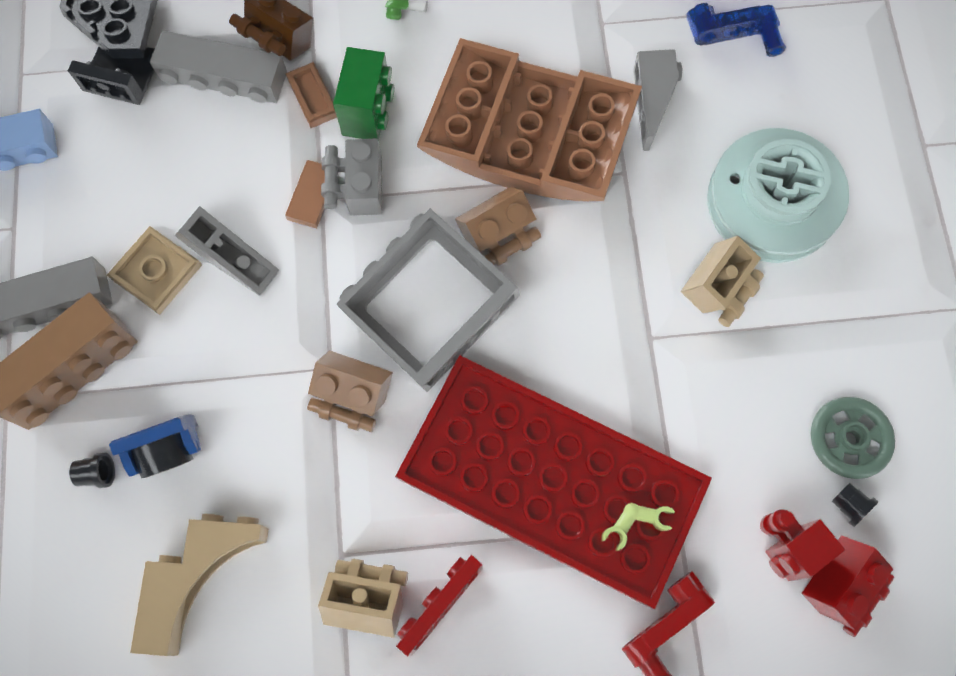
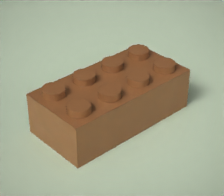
M88 292L0 362V418L27 430L40 426L58 406L74 399L79 389L88 382H93L100 378L105 368L115 360L127 356L131 352L132 347L138 343L137 339L109 308Z

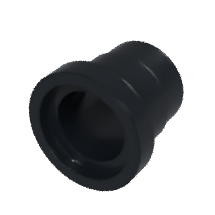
M106 452L97 453L92 458L75 460L70 465V480L76 487L96 486L97 488H108L113 484L115 478L114 461Z
M851 483L831 501L850 519L848 523L853 527L879 503L874 497L870 499Z

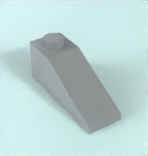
M675 49L637 52L633 72L635 84L642 86L637 106L643 151L650 150L674 93L677 81L682 80V63L677 62Z
M201 206L191 214L174 235L198 255L258 296L261 295L280 271Z

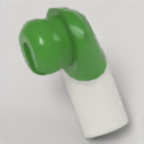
M388 0L385 4V7H387L385 16L387 19L400 20L402 10L426 13L428 0Z

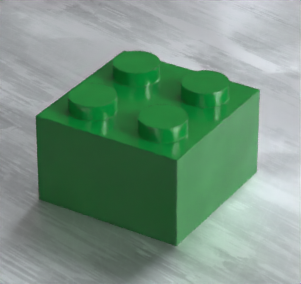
M353 47L346 48L333 101L342 136L359 139H378L379 141L381 130L387 129L389 114L386 111L388 102H393L395 85L390 83L392 67L387 66L385 52Z

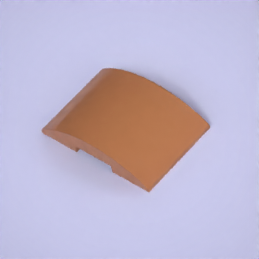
M460 38L418 140L417 148L453 168L506 188L512 187L523 190L524 193L562 200L604 201L642 86L580 70L578 76L522 62L520 61L519 53Z

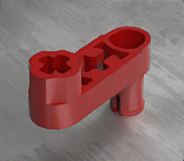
M693 571L677 580L667 589V592L677 605L621 648L634 668L639 667L645 676H672L656 654L658 652L657 648L715 603V600Z

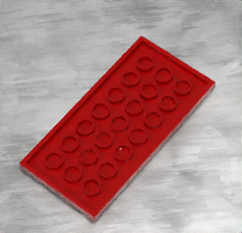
M461 355L456 360L395 475V478L652 610L658 604L712 480V477ZM628 503H635L638 506L652 509L665 506L675 511L672 514L661 512L658 517L662 525L672 527L670 530L660 531L652 523L635 520L626 534L627 542L622 549L615 550L620 543V536L616 532H611L607 539L602 541L603 532L615 525Z

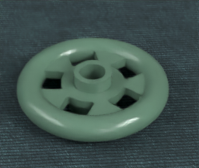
M858 397L836 398L823 405L813 419L810 433L813 450L821 463L833 473L850 479H865L881 472L891 461L895 450L894 429L885 413L875 404ZM844 411L849 420L837 425L833 416ZM863 415L869 417L875 424L870 431L864 424L859 422ZM834 433L837 447L828 448L825 434ZM847 433H852L855 436V444L847 440ZM871 440L880 444L876 456L866 452ZM844 453L858 455V465L844 463Z

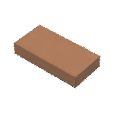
M314 62L285 73L310 128L337 118L333 100Z
M306 160L285 214L288 221L318 228L325 210L324 197L321 196V184L325 183V171L322 170L321 163Z

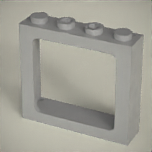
M431 208L425 214L420 213L410 223V229L402 237L393 239L387 246L386 253L378 261L371 262L363 271V277L355 285L352 284L346 287L339 297L340 300L336 303L362 331L426 392L455 364L459 355L463 356L520 296L518 286ZM435 241L488 288L493 295L423 365L367 312V306L429 242Z

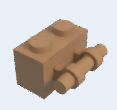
M512 187L503 190L455 218L465 240L479 252L487 249L489 253L484 257L497 266L507 262V257L521 250L524 252L531 248L532 243L541 238V233L536 226L526 232L524 231L523 227L537 219L523 190ZM512 234L514 239L499 246V241Z
M329 350L315 362L308 394L324 399V401L311 397L307 410L318 413L321 419L330 421L332 418L346 423L348 428L355 431L363 429L373 432L376 419L365 416V414L373 417L385 403L393 372ZM337 404L352 409L353 411L337 406Z

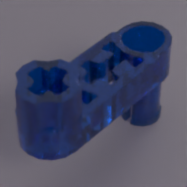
M701 3L686 14L696 45H709L760 35L768 57L778 56L787 48L778 28L780 21L773 5H759L715 14L712 5Z

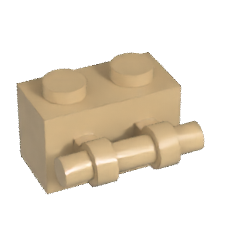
M739 236L717 242L680 292L703 314L723 310L718 321L721 325L730 327L733 321L739 319L744 313V305L748 299L754 297L760 289L759 283L764 278V274L754 268L761 258Z
M353 558L351 562L338 559L335 565V573L328 572L318 604L323 625L395 638L404 604L401 586L406 587L409 573L395 570V566L388 564L378 567L364 564V560Z

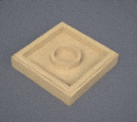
M149 226L109 271L107 276L160 315L202 264L198 259Z

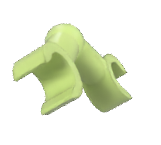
M628 503L615 525L603 532L602 541L606 540L611 532H616L620 536V543L615 550L622 549L627 542L626 534L635 520L652 523L660 531L670 530L672 527L662 525L658 517L661 512L672 514L675 511L665 506L652 509L638 506L635 503Z

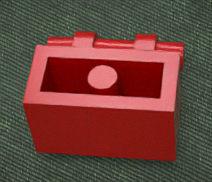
M779 509L765 515L761 519V531L766 535L775 536L779 540L765 551L770 558L768 563L780 578H786L787 581L811 578L845 551V548L821 519L800 525L794 514L785 509Z
M841 535L838 541L845 548V551L817 572L801 594L820 614L844 624L842 629L850 636L856 637L862 627H868L873 619L871 613L880 600L885 601L889 595L890 590L888 587L895 578L891 574L894 568L875 547Z

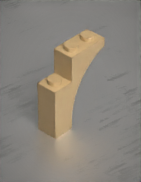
M202 514L201 520L189 519L182 564V557L159 555L158 562L145 561L130 653L179 656L184 624L189 610L203 585L220 566L232 557L251 547L267 543L269 528L259 524V519L253 517L238 516L237 523L223 522L224 516L216 514Z

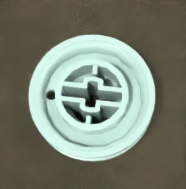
M766 128L742 136L724 152L708 185L707 204L711 220L724 240L739 236L761 258L760 261L785 263L811 255L821 248L835 233L847 213L849 185L841 163L832 151L819 140L792 129ZM736 176L740 182L734 184L730 181V177Z

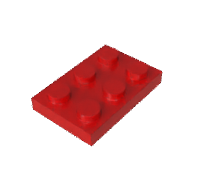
M471 554L466 561L460 557L452 565L446 574L450 580L445 587L440 590L436 586L422 602L426 610L418 620L411 616L396 634L401 638L396 647L407 657L414 655L483 570V564Z

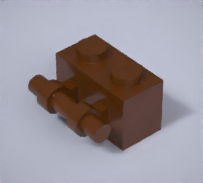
M244 0V17L234 13L229 19V24L236 28L238 34L244 38H252L267 53L273 52L278 56L285 57L289 61H292L311 47L313 17L286 0Z

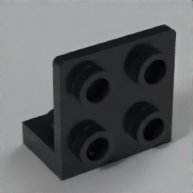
M98 46L92 62L82 63L72 60L67 71L84 92L141 105L155 71L150 63L155 48L146 47L144 58L130 59L111 58Z

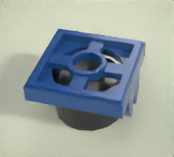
M192 414L173 418L110 441L111 443L109 444L112 455L119 454L127 475L131 477L140 474L141 479L194 460L192 454L201 451L200 441L195 430L198 424L195 416Z

